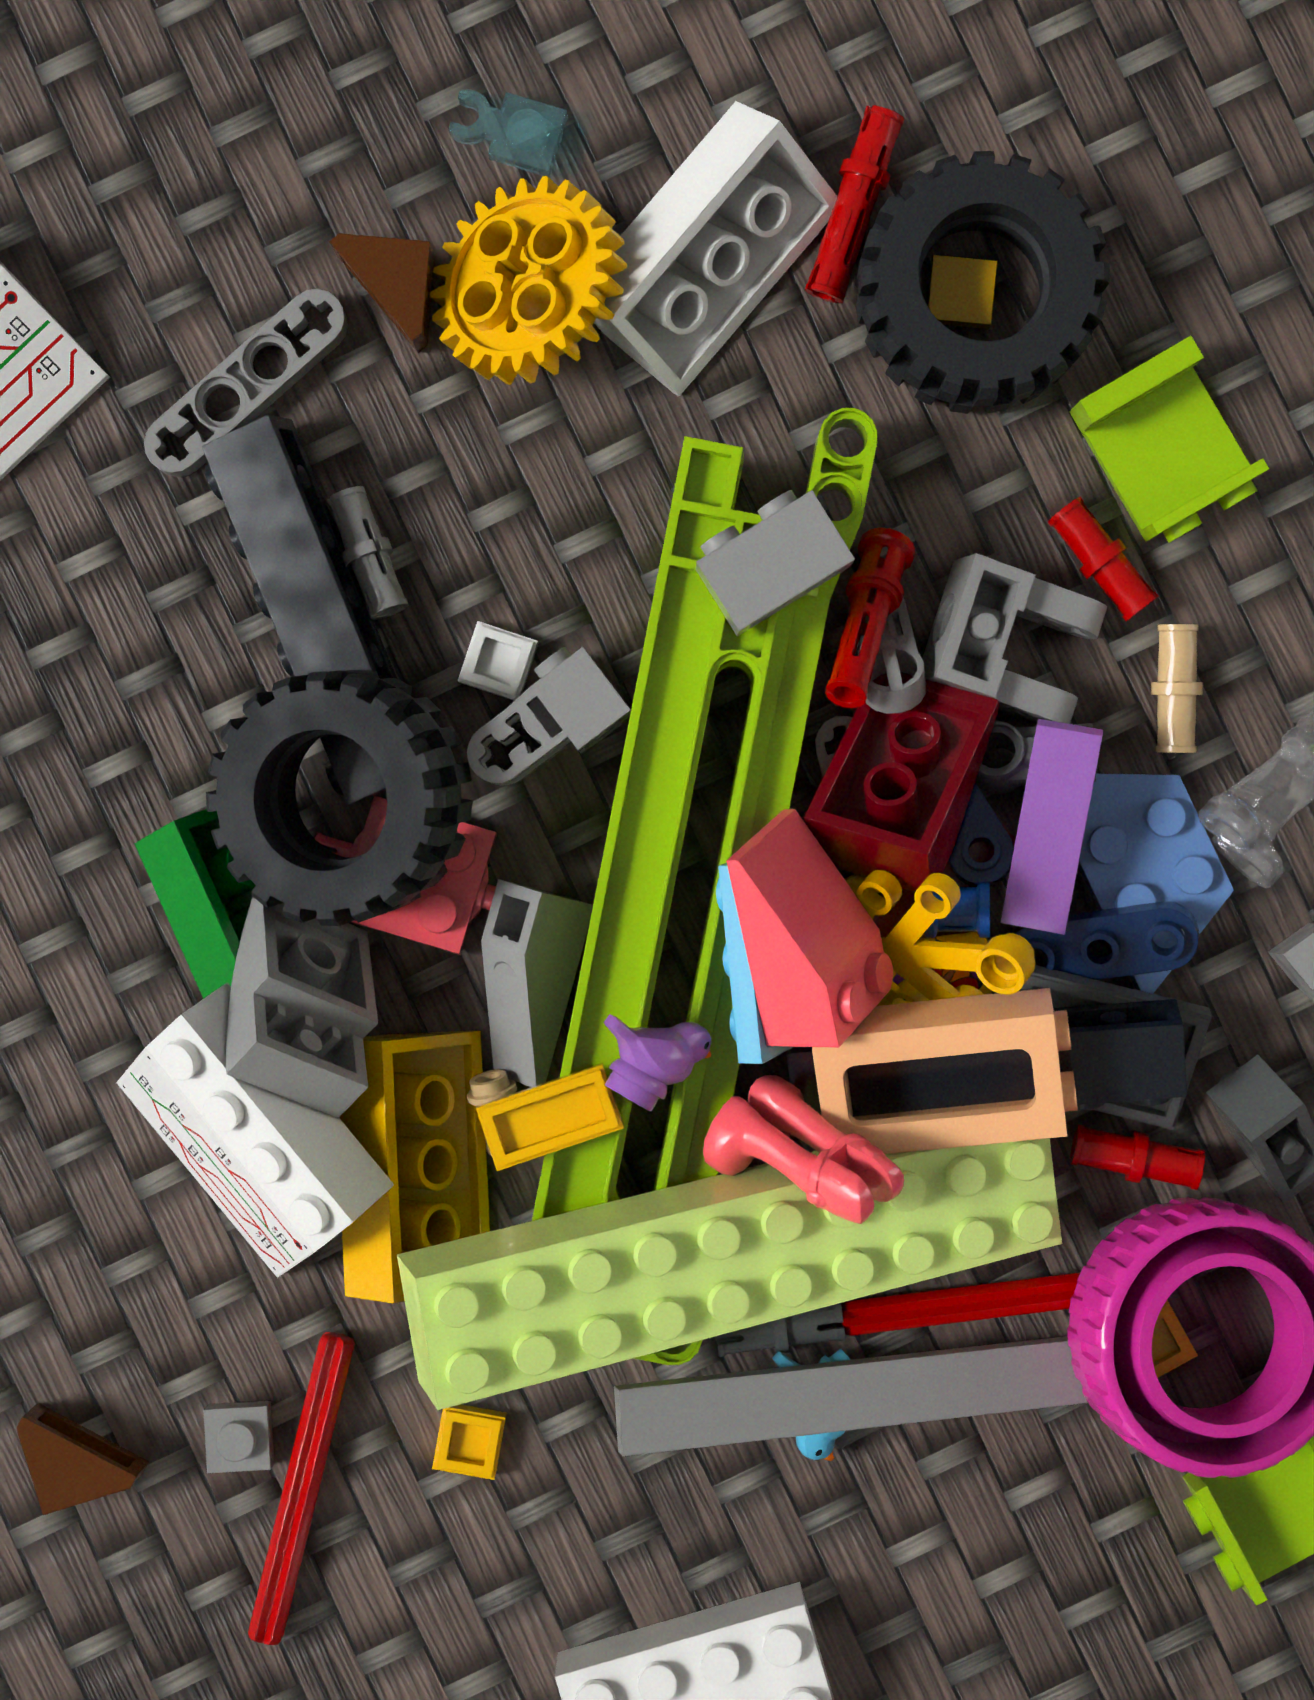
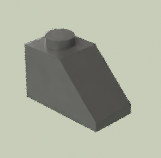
M1258 1054L1244 1065L1228 1071L1217 1085L1206 1092L1226 1129L1283 1204L1314 1182V1123L1305 1104Z

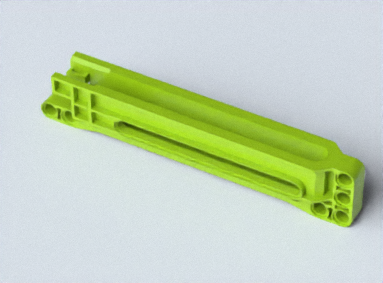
M841 408L832 412L821 426L815 442L806 493L813 490L816 497H818L827 490H837L848 498L851 504L850 515L841 521H832L850 550L863 519L877 447V429L873 420L865 412L856 408ZM840 427L851 428L861 436L863 450L853 457L838 455L830 446L829 434ZM684 436L560 1073V1077L603 1063L609 1078L613 1071L609 1068L611 1063L620 1058L617 1039L604 1024L609 1014L619 1018L629 1028H647L715 677L723 670L738 669L749 679L750 695L686 1022H694L707 1029L711 1036L710 1050L712 1055L709 1059L704 1058L695 1063L691 1074L683 1082L674 1083L652 1191L716 1176L719 1173L705 1162L703 1155L704 1140L712 1121L722 1106L734 1096L740 1063H738L737 1044L730 1032V1014L733 1005L730 977L726 974L723 966V951L726 938L723 912L720 910L716 899V886L719 879L718 866L727 863L726 860L783 809L790 808L829 603L841 574L839 573L737 637L695 569L696 561L705 556L700 546L716 534L733 525L741 534L761 522L762 518L758 514L734 510L744 462L743 447ZM612 1090L624 1124L623 1129L544 1155L532 1221L623 1199L618 1192L616 1184L632 1101ZM703 1340L634 1359L664 1365H681L690 1361L698 1353Z

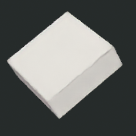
M477 621L458 682L515 701L523 692L539 642Z

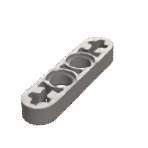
M321 289L306 290L292 299L153 422L147 430L144 439L145 454L149 461L166 475L174 477L188 476L203 466L207 459L202 445L251 423L341 343L346 336L348 320L347 314L339 300L330 292ZM311 307H314L320 313L328 308L332 309L333 311L327 317L331 325V329L327 333L322 334L319 330L313 329L300 339L302 345L309 350L302 357L299 356L290 340L280 334L287 326H289L295 337L300 334L309 324L304 314ZM266 346L280 347L287 354L288 364L286 370L276 379L267 380L260 378L254 371V357L260 349ZM227 387L238 393L240 398L239 411L228 421L219 422L212 420L206 411L207 398L216 389ZM193 410L197 419L212 431L214 435L205 441L203 435L196 431L184 443V447L189 453L185 459L179 461L171 455L163 460L161 456L167 450V446L162 439L170 432L178 438L188 433L194 425L184 417Z

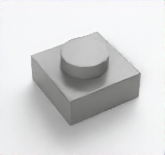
M271 1401L208 1404L204 1408L207 1473L271 1470L274 1465Z

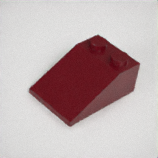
M900 672L902 684L913 678L911 675ZM887 673L878 676L873 682L878 685L889 686ZM926 680V694L922 701L911 710L902 713L886 714L875 711L866 702L857 708L804 816V822L836 868L867 877L875 870H884L895 876L903 889L913 892L918 889L930 874L943 873L956 844L999 710L998 699Z

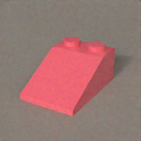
M783 809L726 860L767 1046L839 1048L891 990L893 981L892 961L884 953L880 929L797 810Z

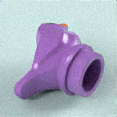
M611 1014L604 1021L605 1026L617 1039L620 1058L612 1062L609 1067L613 1071L605 1086L650 1112L659 1098L664 1100L666 1097L667 1085L683 1082L691 1074L695 1063L704 1058L709 1059L712 1055L709 1032L703 1026L694 1022H681L671 1028H629L619 1018Z

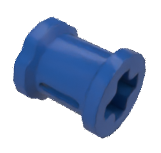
M979 882L977 887H959L961 892L959 902L947 917L934 920L925 931V938H935L938 932L977 931L980 938H990V882ZM933 893L937 899L943 901L939 894Z

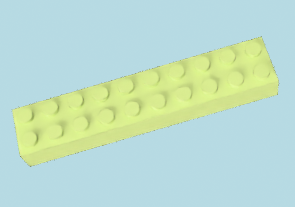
M1050 1138L885 1154L902 1171L904 1186L900 1194L891 1201L879 1202L874 1200L873 1213L862 1224L845 1220L827 1210L817 1208L814 1204L808 1202L806 1193L790 1179L765 1163L746 1168L735 1176L720 1174L397 1254L419 1384L436 1409L441 1410L1062 1244ZM818 1151L811 1152L816 1156L819 1155Z

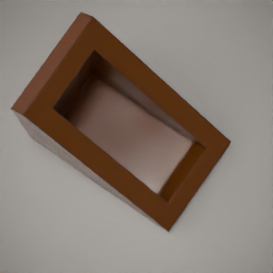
M342 233L336 235L329 242L337 257L417 353H419L428 345L432 303L430 292L433 291V270L436 259L430 241Z
M37 1403L23 1415L16 1427L43 1515L130 1489L144 1473L149 1463L148 1460L40 1403Z

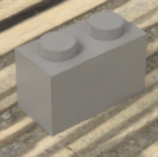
M789 490L771 500L757 511L762 518V521L741 534L733 525L716 534L700 546L705 556L696 561L695 569L737 637L843 572L854 562L855 558L813 490L798 499L792 490Z

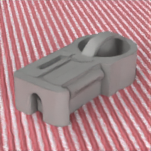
M904 598L900 607L888 615L880 650L867 689L866 704L875 711L886 714L902 713L911 710L922 701L926 694L924 661L917 650ZM866 615L865 623L868 624L869 616ZM861 635L860 640H859V648H860V649H861V645H862V642H863L864 635ZM900 672L910 674L913 678L902 684ZM887 673L889 686L886 687L873 682L878 676Z

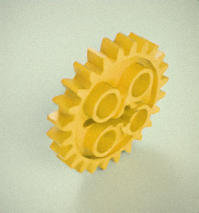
M548 176L541 178L536 189L526 179H519L514 197L508 194L502 187L497 188L495 195L496 206L491 209L480 201L476 202L475 211L478 220L473 225L462 220L456 223L463 238L460 243L444 242L442 248L452 256L450 264L436 266L433 270L437 276L445 281V285L430 292V298L442 306L432 315V321L444 329L439 339L454 351L452 355L468 368L475 370L487 380H490L495 375L504 383L511 385L516 375L519 374L529 383H535L539 365L554 376L559 374V356L565 353L576 362L579 361L581 356L577 342L582 337L589 341L598 342L600 337L592 326L597 318L610 320L615 315L604 305L606 297H615L623 294L624 291L611 278L612 275L620 273L627 268V263L615 253L625 244L624 239L612 229L616 223L615 219L585 189L580 191L566 179L558 186Z

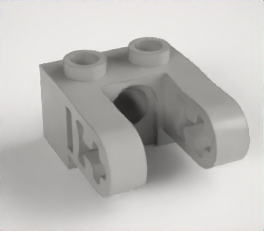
M977 553L954 560L922 657L925 679L998 699L999 710L1037 723L1039 718L1070 724L1078 701L1077 696L1005 670L1008 661L1002 659L1016 616L1069 635L1086 639H1097L1107 606L1090 597L1037 579L1033 573Z
M563 647L544 660L534 669L540 679L523 692L504 711L474 733L468 744L467 758L471 769L477 776L498 786L515 785L571 743L583 755L630 719V708L583 647L572 655L566 647ZM520 721L526 732L541 744L534 752L524 741L511 750L509 757L513 765L508 770H504L497 765L489 767L487 764L494 757L490 749L493 743L499 741L508 747L523 737L513 729Z

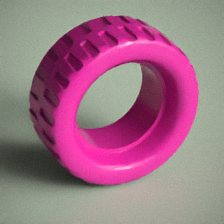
M1189 1197L1177 1198L1165 1204L1151 1205L1142 1209L1135 1216L1126 1218L1114 1227V1230L1105 1239L1100 1241L1078 1276L1074 1295L1071 1297L1068 1311L1070 1318L1067 1337L1068 1346L1071 1349V1364L1075 1377L1080 1381L1082 1393L1089 1405L1100 1415L1101 1420L1120 1438L1144 1455L1168 1468L1179 1472L1188 1471L1198 1477L1216 1478L1218 1476H1227L1234 1478L1246 1476L1251 1472L1264 1471L1273 1467L1303 1448L1314 1436V1245L1307 1238L1297 1234L1294 1228L1266 1213L1245 1205L1208 1197H1202L1199 1200ZM1225 1266L1245 1268L1262 1286L1273 1313L1274 1340L1264 1370L1244 1393L1227 1403L1210 1408H1187L1175 1405L1167 1396L1157 1378L1152 1358L1154 1327L1163 1305L1182 1283L1200 1272Z

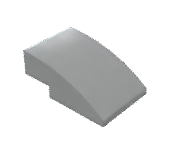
M252 897L241 935L231 983L226 1032V1074L339 1118L368 1088L363 1038L378 1024L368 933L349 923L341 926H321L317 918L301 923L284 917L282 912L284 904L267 908Z

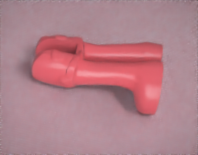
M765 1075L756 1079L750 1087L748 1102L739 1096L731 1097L712 1121L704 1140L703 1155L705 1162L719 1173L735 1176L743 1172L754 1158L761 1159L781 1172L805 1192L808 1202L814 1204L817 1208L827 1210L838 1217L858 1224L865 1222L873 1213L874 1200L879 1202L891 1201L900 1194L904 1186L902 1171L883 1154L880 1148L872 1145L870 1141L860 1134H846L838 1130L804 1101L801 1091L796 1086L777 1075ZM792 1135L818 1151L819 1155L816 1156L791 1140L789 1136Z

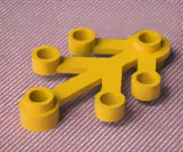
M875 870L859 885L856 896L873 919L875 915L882 916L887 914L902 896V887L897 878L891 873L884 870ZM942 873L930 874L915 891V903L888 936L881 938L884 953L890 957L893 970L905 980L901 981L898 985L892 981L891 990L880 1002L884 1005L906 1003L904 999L909 1002L984 995L980 990L970 985H960L954 988L931 968L976 972L981 982L990 990L1004 995L1014 994L1023 987L1034 972L1035 958L1033 947L1024 937L1013 933L995 936L986 945L918 940L935 919L947 917L961 898L959 886L951 877ZM874 888L879 890L884 895V897L880 896L874 890ZM932 891L939 894L943 901L937 899Z

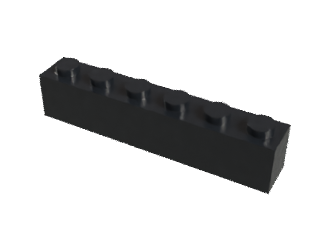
M266 415L202 445L208 461V465L205 466L206 479L213 493L220 500L224 501L232 520V524L229 525L231 541L240 556L249 562L256 579V583L253 585L255 600L263 614L273 621L280 638V642L277 644L278 656L286 672L290 676L309 675L311 672L365 670L377 672L380 679H397L374 620H371L368 615V609L353 569L349 566L345 567L341 556L345 551L292 419ZM330 734L320 738L329 759L325 763L329 782L339 795L344 796L347 805L373 799L374 796L386 793L385 783L377 764L361 745L340 734Z
M1176 999L1053 1008L1054 1011L1067 1010L1071 1050L1058 1051L1060 1072L1073 1071L1078 1110L1097 1109L1107 1102L1134 1101L1140 1105L1154 1106L1164 1104L1171 1098L1187 1097L1183 1022ZM793 1047L787 1050L789 1081L801 1091L804 1101L821 1115L812 1047ZM1022 1049L857 1065L847 1069L853 1117L1033 1099L1035 1096L1031 1056Z

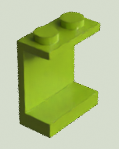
M1192 336L1187 337L1081 399L1069 411L1145 542L1162 532L1168 543L1202 524L1196 512L1217 500L1223 511L1257 492L1258 490L1252 480L1269 470L1263 458L1250 465L1193 367L1204 356Z
M1314 1436L1294 1455H1290L1277 1465L1264 1471L1258 1470L1246 1476L1234 1478L1227 1476H1218L1216 1478L1198 1477L1190 1472L1182 1476L1192 1493V1496L1184 1499L1183 1503L1201 1535L1203 1536L1212 1531L1222 1552L1213 1556V1559L1232 1592L1242 1587L1257 1606L1268 1600L1259 1584L1260 1582L1314 1554Z

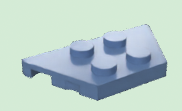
M1096 774V782L1093 784L1078 868L1098 910L1165 901L1174 902L1184 906L1193 914L1200 934L1234 889L1180 775ZM1160 931L1153 936L1155 944L1161 948H1171L1178 942L1176 936L1169 931ZM1171 970L1130 975V978L1136 990L1153 994Z

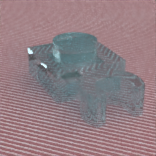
M467 89L460 90L458 95L459 104L465 108L476 110L479 113V117L470 126L450 122L449 133L455 141L465 145L477 144L484 139L491 141L488 151L489 160L550 178L568 119L567 110L508 92L505 94L500 110L490 107L487 99L479 92Z

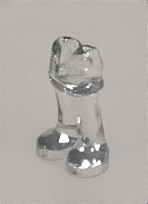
M1314 711L1306 713L1295 727L1283 735L1281 740L1282 747L1272 758L1249 773L1227 791L1213 796L1198 814L1202 825L1214 834L1212 843L1218 851L1245 877L1263 888L1269 889L1284 873L1281 857L1273 847L1272 841L1293 815L1314 800Z

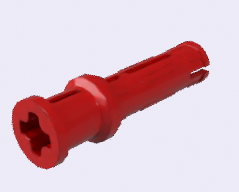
M874 528L862 534L857 548L858 555L861 558L858 570L850 575L847 582L846 594L851 607L840 639L831 678L828 680L825 691L827 698L831 702L844 708H857L866 702L867 689L880 650L888 615L898 609L902 603L904 589L901 579L904 570L909 568L914 560L915 547L912 541L903 533L891 528ZM883 547L888 548L886 559L880 557ZM874 588H877L876 595L873 593ZM866 615L869 616L868 624L865 623ZM864 635L859 655L855 656L860 637Z

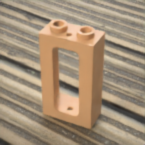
M1050 988L1023 990L1010 995L995 993L876 1006L839 1048L812 1047L822 1117L846 1134L855 1133L862 1135L872 1145L880 1148L883 1154L1067 1137L1065 1112L1078 1111L1073 1071L1060 1072L1058 1051L1071 1050L1067 1010H1053ZM1022 1049L1031 1056L1035 1096L1033 1099L853 1117L847 1074L849 1067Z

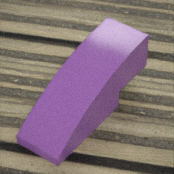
M1038 718L1001 923L1065 935L1102 742V729Z

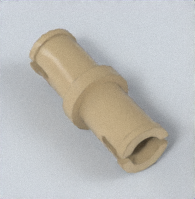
M1160 624L1158 625V682H1151V695H1157L1158 735L1156 752L1196 753V695H1203V682H1197V631H1199V625Z

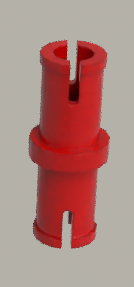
M1081 496L1077 497L1057 512L1048 521V524L1054 527L1081 561L1083 566L1079 571L1086 580L1091 577L1096 580L1127 622L1157 599L1159 595L1151 589L1123 552L1127 547L1122 540L1118 538L1113 541L1083 503L1084 500Z
M1077 1124L1072 1139L1070 1164L1076 1166L1079 1164L1125 1174L1126 1181L1140 1183L1142 1178L1198 1190L1203 1176L1205 1150H1194L1149 1141V1134L1134 1131L1132 1137L1090 1129L1084 1127V1125Z

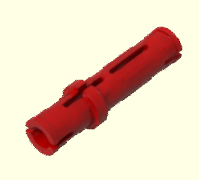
M872 105V107L866 106L860 131L850 158L843 159L839 175L843 177L839 194L832 209L814 268L805 287V291L814 297L833 303H843L850 281L849 278L868 228L875 201H877L880 190H886L891 177L889 172H887L895 142L905 120L902 115L893 110Z

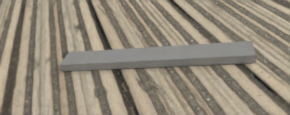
M1067 1336L614 1385L618 1452L622 1456L1088 1403L1083 1395L1082 1385L1075 1377L1073 1371L1071 1349L1068 1346Z

